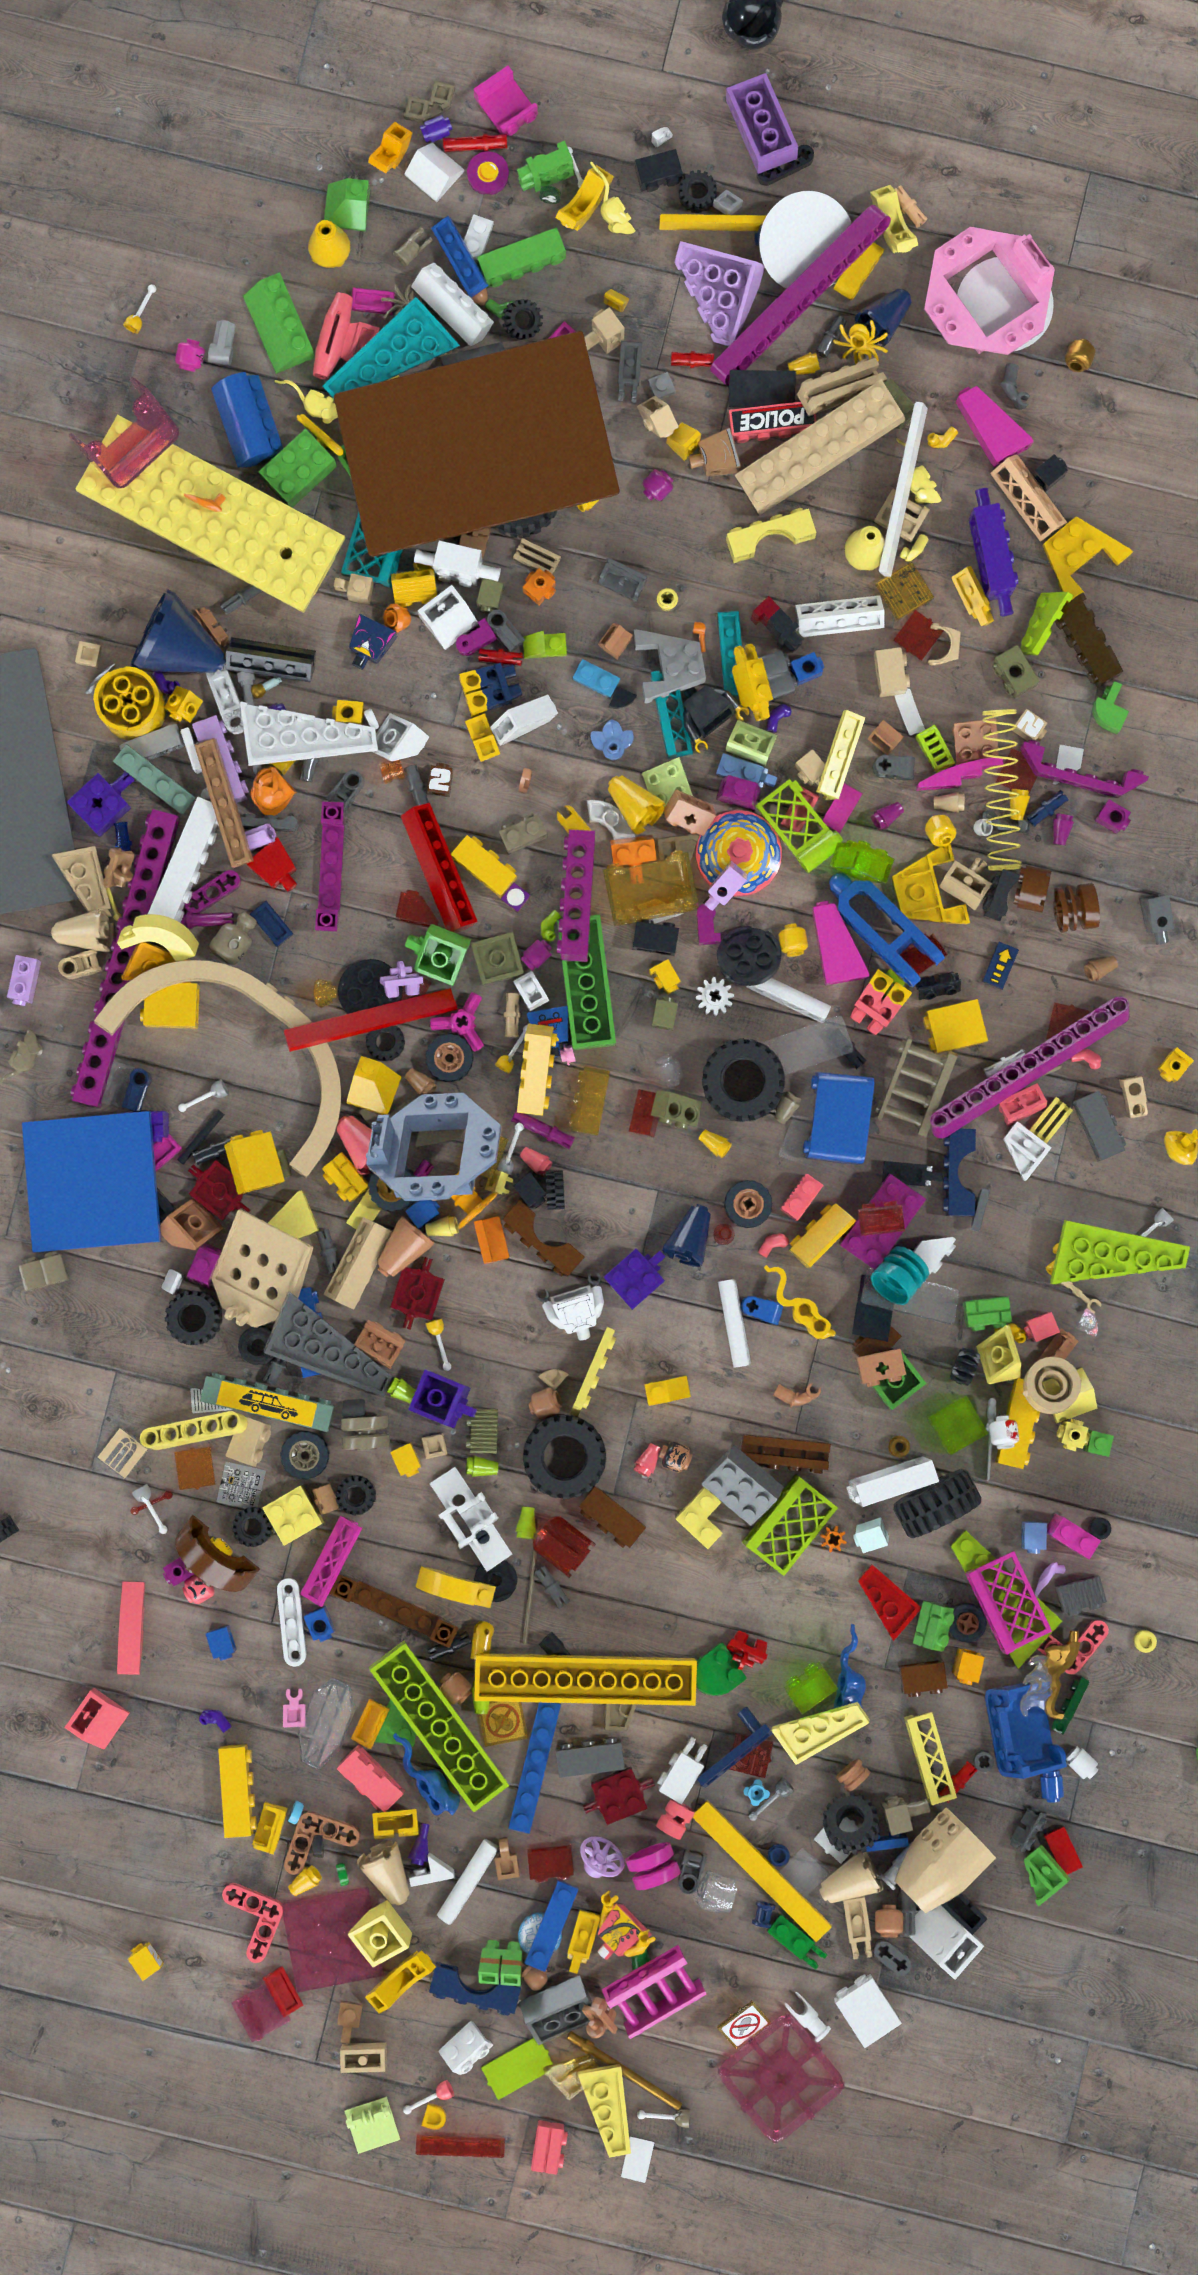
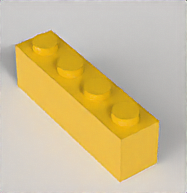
M1017 1378L1013 1382L1006 1416H1009L1010 1420L1017 1422L1019 1441L1014 1444L1015 1447L998 1449L995 1462L1024 1469V1465L1029 1463L1030 1453L1028 1452L1029 1444H1033L1035 1431L1032 1430L1034 1422L1037 1423L1039 1420L1040 1412L1034 1409L1023 1395L1024 1379Z
M247 1744L221 1746L218 1750L224 1838L251 1836L253 1830L257 1829L256 1816H252V1807H255V1795L251 1794L250 1785L254 1784L253 1772H249V1763H252V1751L248 1750Z

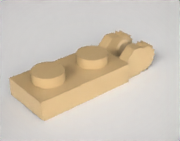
M865 1896L843 1900L853 1960L858 1959L859 1956L856 1943L863 1941L867 1958L872 1957L871 1933Z

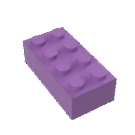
M764 73L726 88V102L757 173L760 174L796 160L798 145L767 74Z

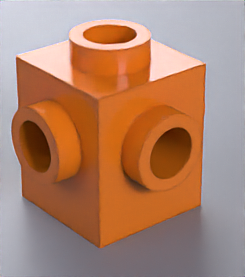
M538 568L536 572L532 571L526 577V584L522 587L523 593L540 606L545 599L549 600L556 592L555 577L548 570L542 571Z

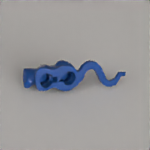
M851 1624V1644L842 1650L840 1656L842 1672L839 1674L834 1708L858 1702L863 1709L861 1700L866 1690L865 1679L861 1674L848 1666L849 1654L856 1649L858 1644L855 1624Z
M394 1733V1739L402 1743L405 1748L403 1767L411 1777L416 1779L417 1788L421 1796L427 1801L431 1812L435 1816L440 1815L444 1811H448L453 1815L459 1807L460 1796L450 1791L447 1780L440 1771L435 1769L426 1771L415 1770L410 1762L412 1756L410 1742Z

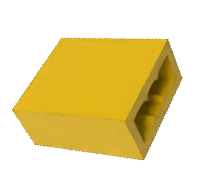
M179 983L151 994L144 999V1009L140 1010V1021L143 1022L145 1027L198 1029L200 986L197 983Z
M978 999L929 1010L925 1013L926 1017H923L924 1027L926 1030L929 1029L931 1038H928L931 1051L934 1050L935 1054L979 1045L988 1041Z
M263 1130L250 1133L249 1137L243 1138V1135L231 1137V1141L224 1145L238 1195L285 1182L271 1131L263 1133Z

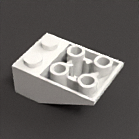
M941 1905L928 1913L920 1909L915 1914V1935L909 1937L952 1978L956 1979L984 1947L983 1943L974 1934L972 1935Z

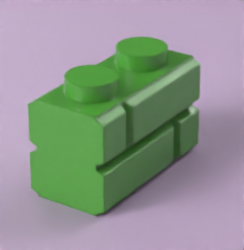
M1009 1296L963 1301L966 1327H972V1331L985 1330V1325H993L994 1329L1003 1328L1006 1326V1323L1012 1322Z
M923 1600L913 1644L931 1650L944 1651L949 1642V1628L954 1621V1608Z

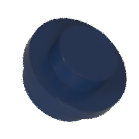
M775 1844L770 1847L768 1859L772 1865L781 1867L789 1861L790 1853L786 1846Z

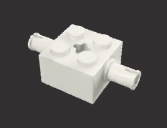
M443 541L438 542L435 554L417 549L414 563L433 566L435 577H438V580L443 582L457 581L459 585L464 587L477 586L479 578L498 582L501 568L482 565L481 550Z

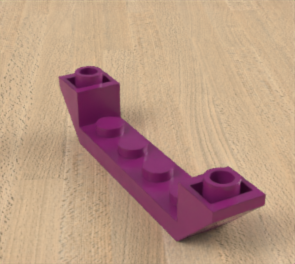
M1024 741L1020 746V750L1035 776L1114 798H1119L1142 785L1149 778V776L1143 775V771L1131 769V771L1124 773L1121 786H1118V782L1113 780H1106L1104 782L1097 780L1098 777L1092 774L1082 776L1077 774V771L1074 769H1057V765L1044 762V765L1041 764L1045 747L1040 746V743L1037 741Z
M322 801V843L315 931L337 932L342 887L345 831L344 802Z

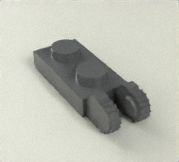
M621 341L618 401L623 402L625 397L624 385L633 386L631 400L636 403L637 387L640 381L642 342Z

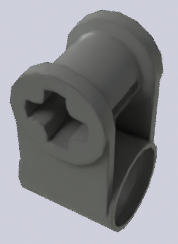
M882 755L874 762L872 769L874 774L880 778L914 780L915 757ZM882 762H884V765L887 766V769L885 771H883V768L879 766Z
M355 770L346 772L339 783L331 790L326 800L328 802H344L345 813L364 787V779L361 774ZM356 776L359 777V783L354 787L349 786V779Z
M685 1849L681 1862V1874H679L678 1884L683 1893L693 1894L697 1891L707 1854L703 1853V1855ZM687 1877L694 1880V1885L691 1888H685L682 1885L683 1880Z

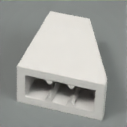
M545 695L508 709L490 728L501 746L550 722L558 712L549 695Z

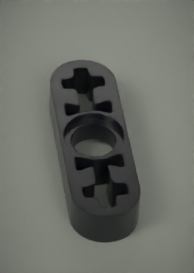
M809 145L799 146L797 165L795 160L790 161L792 166L789 170H783L780 166L776 167V171H774V168L767 170V173L772 172L770 178L763 176V172L757 173L758 182L764 186H769L810 166L814 159V150ZM801 152L809 154L807 160L804 157L800 158Z

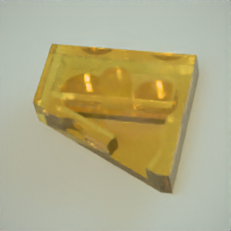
M588 2054L545 2066L543 2070L547 2077L570 2101L583 2090L576 2071L599 2068L600 2066Z

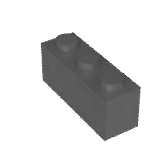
M1097 1091L1072 1102L1098 1162L1125 1151V1139L1116 1130L1117 1121L1113 1114H1109L1106 1107L1109 1104L1104 1094Z
M616 1737L604 1738V1742L595 1743V1740L582 1741V1745L573 1746V1743L560 1744V1748H556L559 1778L625 1769L621 1740H617Z

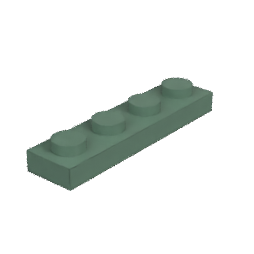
M128 744L122 748L113 760L114 763L182 815L196 798Z

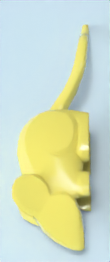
M590 162L605 183L601 215L609 223L608 229L613 233H634L635 229L628 222L631 220V217L628 213L625 214L624 205L618 197L608 199L609 183L603 173L593 162Z
M275 380V383H287L297 390L304 408L310 416L323 418L322 421L325 424H329L338 418L336 405L333 403L334 398L329 396L324 398L322 393L315 390H310L305 397L300 388L292 381Z
M896 438L901 445L906 446V443ZM923 465L914 469L910 491L916 495L914 498L916 503H939L942 499L937 491L934 490L937 485L933 480H929L930 475Z

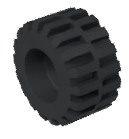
M185 1291L182 1294L176 1295V1298L169 1302L170 1305L165 1311L167 1313L165 1317V1322H167L166 1328L167 1331H170L171 1336L177 1339L178 1342L186 1345L204 1344L213 1339L220 1330V1324H222V1311L218 1307V1302L211 1295L202 1291ZM190 1305L200 1306L206 1315L204 1326L197 1331L186 1329L182 1323V1313Z
M850 1792V1796H846L843 1793L841 1794L842 1798H833V1804L828 1803L826 1806L828 1811L823 1813V1826L830 1844L834 1845L835 1849L839 1852L842 1849L844 1854H849V1851H852L853 1855H857L859 1850H862V1853L867 1851L866 1847L872 1848L874 1846L873 1840L877 1841L879 1838L880 1821L874 1805L872 1806L868 1798L865 1800L861 1794L856 1797L855 1793ZM857 1815L864 1819L863 1825L857 1831L845 1832L839 1828L841 1821L847 1816Z

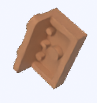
M367 1320L354 1345L372 1360L391 1369L406 1341L398 1333L384 1329L380 1323Z

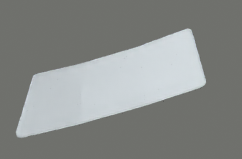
M907 688L905 694L894 695L909 735L924 731L925 728L911 690Z

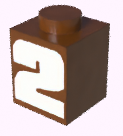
M437 763L436 766L431 765L427 789L428 794L450 797L453 768H449V765L445 763Z

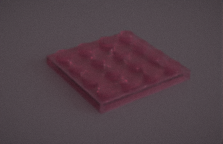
M368 1887L281 1904L297 1993L384 1976L383 1964L380 1963L372 1967L348 1936V1932L372 1909Z

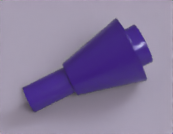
M421 1823L419 1836L416 1838L407 1857L411 1858V1863L424 1866V1861L428 1862L427 1836L429 1824Z

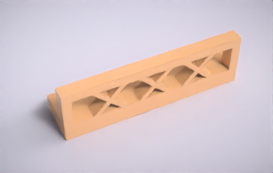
M1017 454L1008 457L990 473L1040 542L1067 523ZM1005 467L1010 473L1009 481L1003 480L999 475V472ZM1014 486H1020L1022 498H1017L1013 494ZM1026 503L1033 504L1035 515H1029L1026 512ZM1039 520L1045 521L1050 527L1045 533H1042L1038 528Z

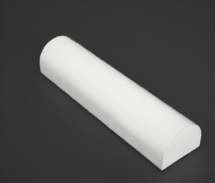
M773 978L759 985L746 986L820 1023L824 1022L831 1008L830 1005Z
M736 1280L720 1281L718 1286L733 1368L750 1365L751 1359Z
M487 1839L482 1841L437 1913V1916L448 1925L455 1921L500 1849L499 1846Z

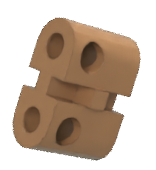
M492 527L462 534L459 545L481 550L482 559H484Z
M330 1484L311 1490L320 1515L339 1509Z

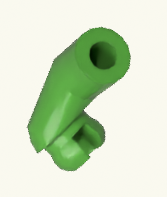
M489 299L485 308L497 317L502 318L505 315L503 310L507 309V305L512 303V301L499 305L494 300Z

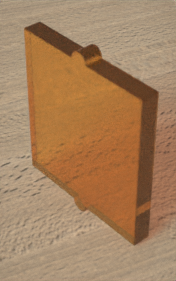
M192 1447L190 1450L174 1452L180 1490L191 1488L198 1490L200 1487L216 1485L211 1447L200 1449Z

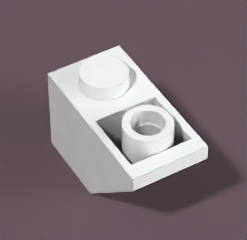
M948 1237L921 1241L913 1252L919 1255L926 1263L929 1274L931 1272L936 1273L943 1264L940 1262L945 1254L949 1256L956 1247L953 1244L956 1239Z

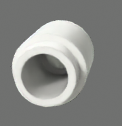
M1076 1746L1066 1756L1068 1765L1081 1778L1085 1779L1088 1777L1090 1779L1097 1773L1098 1769L1096 1766L1098 1762L1083 1748L1080 1749Z

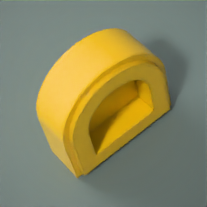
M428 2103L421 2126L433 2130L440 2129L446 2122V2112L441 2106Z

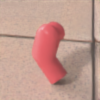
M1083 1049L1070 1058L1071 1062L1085 1060L1089 1063L1090 1068L1094 1070L1101 1067L1102 1059L1100 1055L1090 1049Z
M781 1233L767 1236L758 1253L767 1258L772 1248L779 1246L782 1248L787 1247L789 1239Z

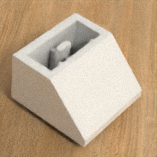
M452 585L418 610L420 619L444 650L453 645L460 635L467 634L478 626V621Z

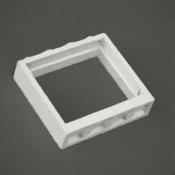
M921 1456L848 1480L850 1486L846 1488L849 1498L864 1507L937 1483L939 1479L933 1461Z

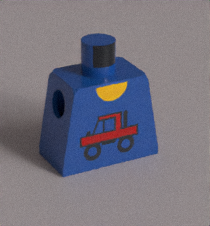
M562 1006L528 1012L527 1017L530 1024L554 1027L553 1033L557 1034L556 1047L551 1046V1054L555 1055L554 1058L560 1057V1044L568 1043V1007Z

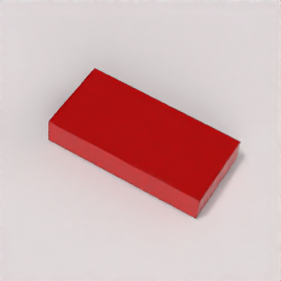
M1064 1826L1044 1834L1055 1861L1067 1875L1083 1868Z
M283 1966L262 1978L283 2017L304 2006Z

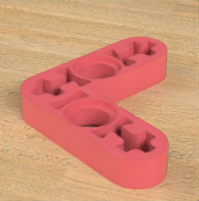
M1097 1619L1092 1620L1080 1634L1078 1642L1088 1641L1090 1643V1650L1086 1653L1079 1651L1074 1661L1076 1667L1074 1669L1070 1667L1065 1671L1066 1673L1076 1674L1080 1671L1107 1637L1109 1629L1105 1622ZM1102 1624L1101 1630L1103 1633H1097L1093 1637L1097 1640L1094 1644L1090 1638L1085 1636L1087 1633L1092 1636L1095 1632L1093 1629L1094 1625L1100 1626ZM1052 1635L1048 1636L1050 1640L1045 1643L1043 1649L1040 1646L1037 1648L1045 1656L1047 1655L1045 1649L1051 1644L1064 1646Z
M230 1883L223 1890V1900L231 1906L260 1917L246 1952L247 1958L251 1962L259 1963L267 1955L284 1912L283 1904L277 1899L240 1884ZM234 1888L239 1896H242L243 1892L247 1893L243 1899V1904L239 1903L241 1898L237 1896L230 1899V1894L227 1891H231ZM251 1896L257 1897L259 1906L256 1908L249 1907L247 1899ZM265 1900L267 1901L265 1906L272 1908L273 1905H276L279 1913H275L272 1916L269 1909L264 1908L263 1912L259 1910ZM263 1925L269 1926L271 1928V1935L268 1937L261 1936L259 1928ZM259 1941L267 1942V1945L263 1943L260 1948V1952L263 1955L253 1956L254 1952L251 1949H256Z

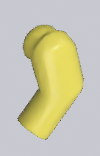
M922 534L919 535L912 549L909 550L907 547H904L900 557L905 559L906 562L912 561L922 553L929 540L928 537Z

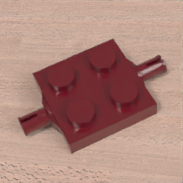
M217 1160L204 1172L194 1164L189 1168L188 1172L197 1178L196 1185L189 1195L219 1219L224 1221L230 1212L235 1209H244L248 1213L251 1211L241 1202L245 1193L238 1195L232 1172Z
M424 1257L421 1269L406 1267L401 1272L390 1308L400 1310L406 1315L403 1328L407 1327V1329L411 1330L414 1318L422 1317L431 1321L433 1319L445 1279L434 1276L429 1272L433 1259L429 1258L428 1261V1258Z
M628 1767L591 1782L595 1801L583 1805L586 1814L598 1809L603 1814L606 1824H612L648 1809L644 1800L643 1790L655 1786L652 1777L640 1782L635 1777L632 1767Z

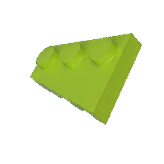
M1069 592L1040 594L1034 613L1029 620L1026 634L1021 641L1020 649L1024 655H1039L1052 633V624L1056 619L1060 620L1063 615L1061 609L1066 601L1070 602L1074 595Z

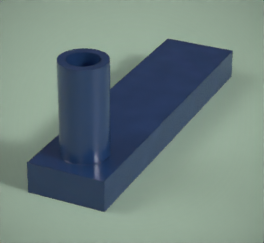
M748 1707L743 1708L737 1715L752 1735L697 1778L702 1787H708L773 1734L768 1725L764 1724L762 1726Z

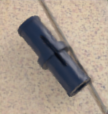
M1059 790L1047 801H1042L1041 806L1026 816L1027 820L1032 822L1031 825L1033 827L1047 816H1052L1056 809L1069 801L1068 797L1065 794L1063 795L1064 792L1062 790Z

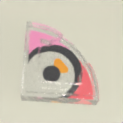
M1085 1308L1076 1325V1329L1096 1337L1098 1334V1320L1094 1313Z

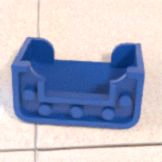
M816 1072V1076H812L811 1088L816 1093L811 1136L803 1144V1153H806L805 1158L852 1165L863 1164L867 1149L874 1078Z
M1048 1679L989 1689L985 1693L996 1763L1000 1774L1004 1777L1025 1779L1067 1767L1065 1751L1059 1745L1052 1743L1048 1716L1044 1711V1702L1049 1694Z

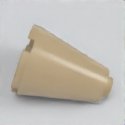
M98 909L56 922L51 930L52 938L58 944L109 952V947L115 938L114 923H110L108 918L112 917L108 909Z
M392 1840L381 1842L371 1847V1853L367 1856L363 1853L357 1860V1864L390 1904L401 1905L407 1901L410 1892L399 1846L396 1841L393 1844Z
M860 1850L857 1855L851 1857L821 1883L822 1888L819 1891L824 1901L828 1900L830 1903L878 1893L883 1890V1884L881 1879L876 1880L877 1870L867 1852L862 1853V1850Z

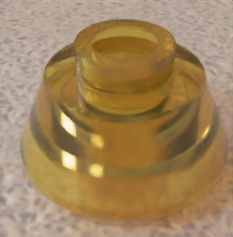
M317 979L314 982L316 1006L323 1008L332 1004L333 999H337V987L332 986V982L323 979Z

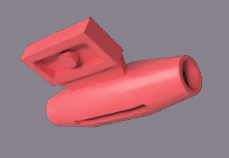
M336 293L325 316L317 342L313 375L322 380L330 379L340 357L347 363L380 331L379 327L360 321L350 323L353 298L345 293Z

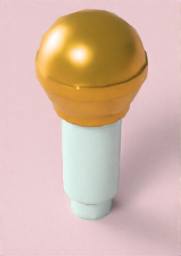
M274 677L263 684H254L251 687L252 696L257 699L262 698L266 691L282 682L281 678Z

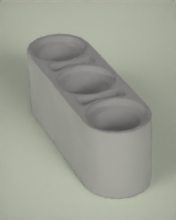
M173 724L121 744L119 748L121 751L128 744L150 761L184 747L185 743L178 725Z

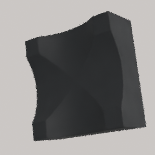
M1005 869L999 874L996 873L995 877L992 878V885L989 888L992 889V893H989L988 897L985 898L982 907L985 910L984 916L997 921H1001L1002 916H1006L1008 911V894L1013 885L1018 882L1020 874Z

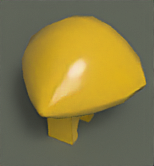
M1197 1129L1193 1130L1192 1133L1182 1131L1166 1132L1164 1144L1168 1156L1179 1164L1192 1165L1198 1154Z

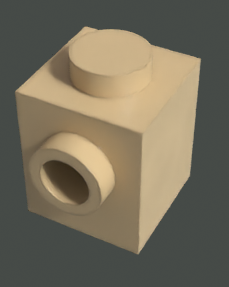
M812 749L797 761L794 767L799 772L797 775L804 784L808 782L812 786L814 783L819 785L825 764Z

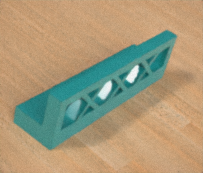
M659 671L651 672V682L663 679L662 673ZM680 689L675 691L676 696L672 692L669 693V696L678 702L674 712L669 710L666 705L669 696L655 698L668 760L693 755L690 737L684 728V708ZM674 717L682 722V728L678 733L671 729L670 722ZM682 731H684L685 738L680 735ZM678 738L686 742V751L676 752L675 742Z

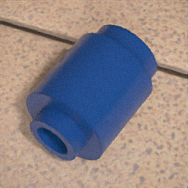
M1060 1770L1043 1773L1040 1776L1042 1798L1047 1799L1049 1803L1060 1802V1798L1064 1797L1063 1778Z

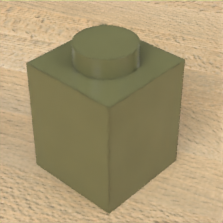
M485 578L482 579L477 599V607L481 608L480 611L490 613L493 610H499L504 583Z
M661 997V1000H656L652 1027L673 1031L678 1003H674V999Z

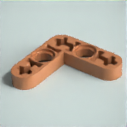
M313 1811L304 1812L298 1820L285 1859V1870L292 1875L299 1874L303 1870L315 1835H322L324 1839L351 1847L358 1843L361 1835L360 1830L352 1824ZM311 1816L312 1821L318 1823L319 1819L323 1821L319 1831H316L317 1825L311 1824L309 1827H306V1822L303 1819ZM326 1823L334 1824L336 1828L335 1833L331 1835L326 1834L323 1829ZM340 1826L344 1827L342 1832L349 1833L350 1830L354 1831L353 1835L356 1836V1839L352 1838L351 1841H348L347 1836L343 1834L340 1835V1838H337ZM298 1837L307 1839L308 1846L306 1848L300 1849L296 1846L295 1842ZM292 1850L305 1854L304 1857L302 1855L299 1856L298 1864L301 1866H297L295 1869H292V1864L289 1863V1861L294 1860L296 1853H292Z

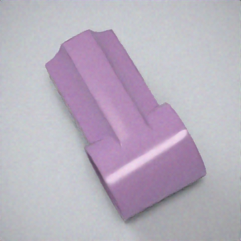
M265 824L245 832L250 851L275 842L276 833L270 824Z

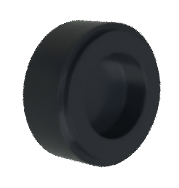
M1101 1517L1094 1518L1088 1527L1089 1533L1099 1540L1106 1539L1112 1529L1110 1522Z

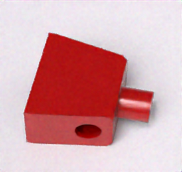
M278 837L275 839V842L269 843L253 856L252 862L247 863L248 867L273 889L281 884L289 892L297 886L296 881L291 877L297 869Z

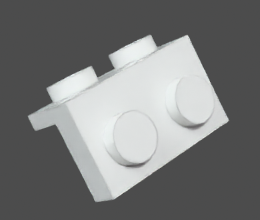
M470 2021L438 2052L452 2072L462 2075L469 2072L478 2059L485 2057L493 2044L483 2036L475 2023Z

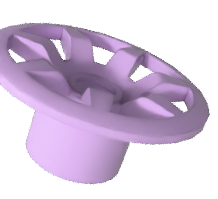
M594 1836L585 1839L581 1844L580 1853L584 1861V1869L588 1875L600 1878L602 1876L614 1877L621 1873L624 1868V1858L620 1850L611 1841ZM597 1841L606 1844L603 1850H600V1846ZM591 1842L593 1849L586 1847V1844ZM611 1847L617 1854L608 1855L607 1853ZM619 1860L620 1866L618 1867L614 1862L611 1861ZM611 1868L614 1872H606V1870Z

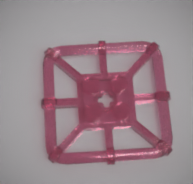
M785 2013V2016L774 2020L754 2038L751 2036L748 2039V2043L730 2056L718 2068V2075H720L723 2084L741 2105L740 2109L743 2113L749 2115L761 2132L769 2140H772V2143L784 2140L806 2121L814 2119L815 2114L836 2098L842 2089L845 2088L843 2078L822 2052L823 2048L819 2043L816 2044L803 2026L791 2014ZM783 2026L781 2048L769 2057L759 2044ZM790 2026L810 2049L797 2060L788 2050ZM753 2049L764 2060L753 2071L731 2068ZM815 2056L833 2079L809 2077L801 2066ZM778 2073L781 2075L787 2074L784 2083L776 2081ZM729 2076L753 2078L761 2090L747 2100ZM809 2085L833 2087L810 2107L799 2095ZM764 2096H767L775 2106L773 2131L753 2107ZM794 2098L804 2112L779 2131L781 2108Z

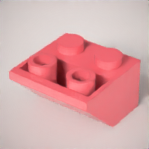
M93 1688L64 1728L81 1740L105 1749L130 1712L96 1688Z

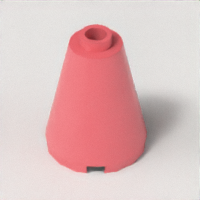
M343 1116L338 1121L336 1130L359 1174L362 1176L368 1175L371 1172L366 1163V1153H368L372 1129L354 1116Z

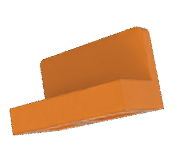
M500 1217L474 1221L484 1264L508 1259L509 1252Z

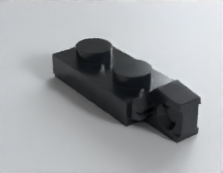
M893 1161L883 1162L882 1182H884L889 1173L906 1185L925 1187V1185L930 1186L931 1181L942 1182L943 1173L932 1172V1166Z

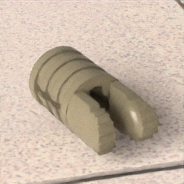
M421 226L398 250L393 252L396 259L405 267L433 242L431 237L426 238L420 246L414 241L423 234L424 229Z

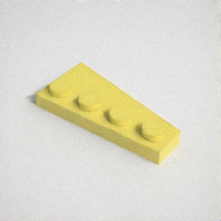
M620 2064L576 2071L609 2158L631 2154Z

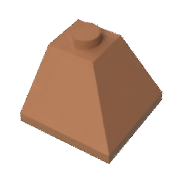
M192 1198L168 1215L161 1223L160 1230L161 1235L170 1245L196 1250L222 1231L223 1227L201 1203Z

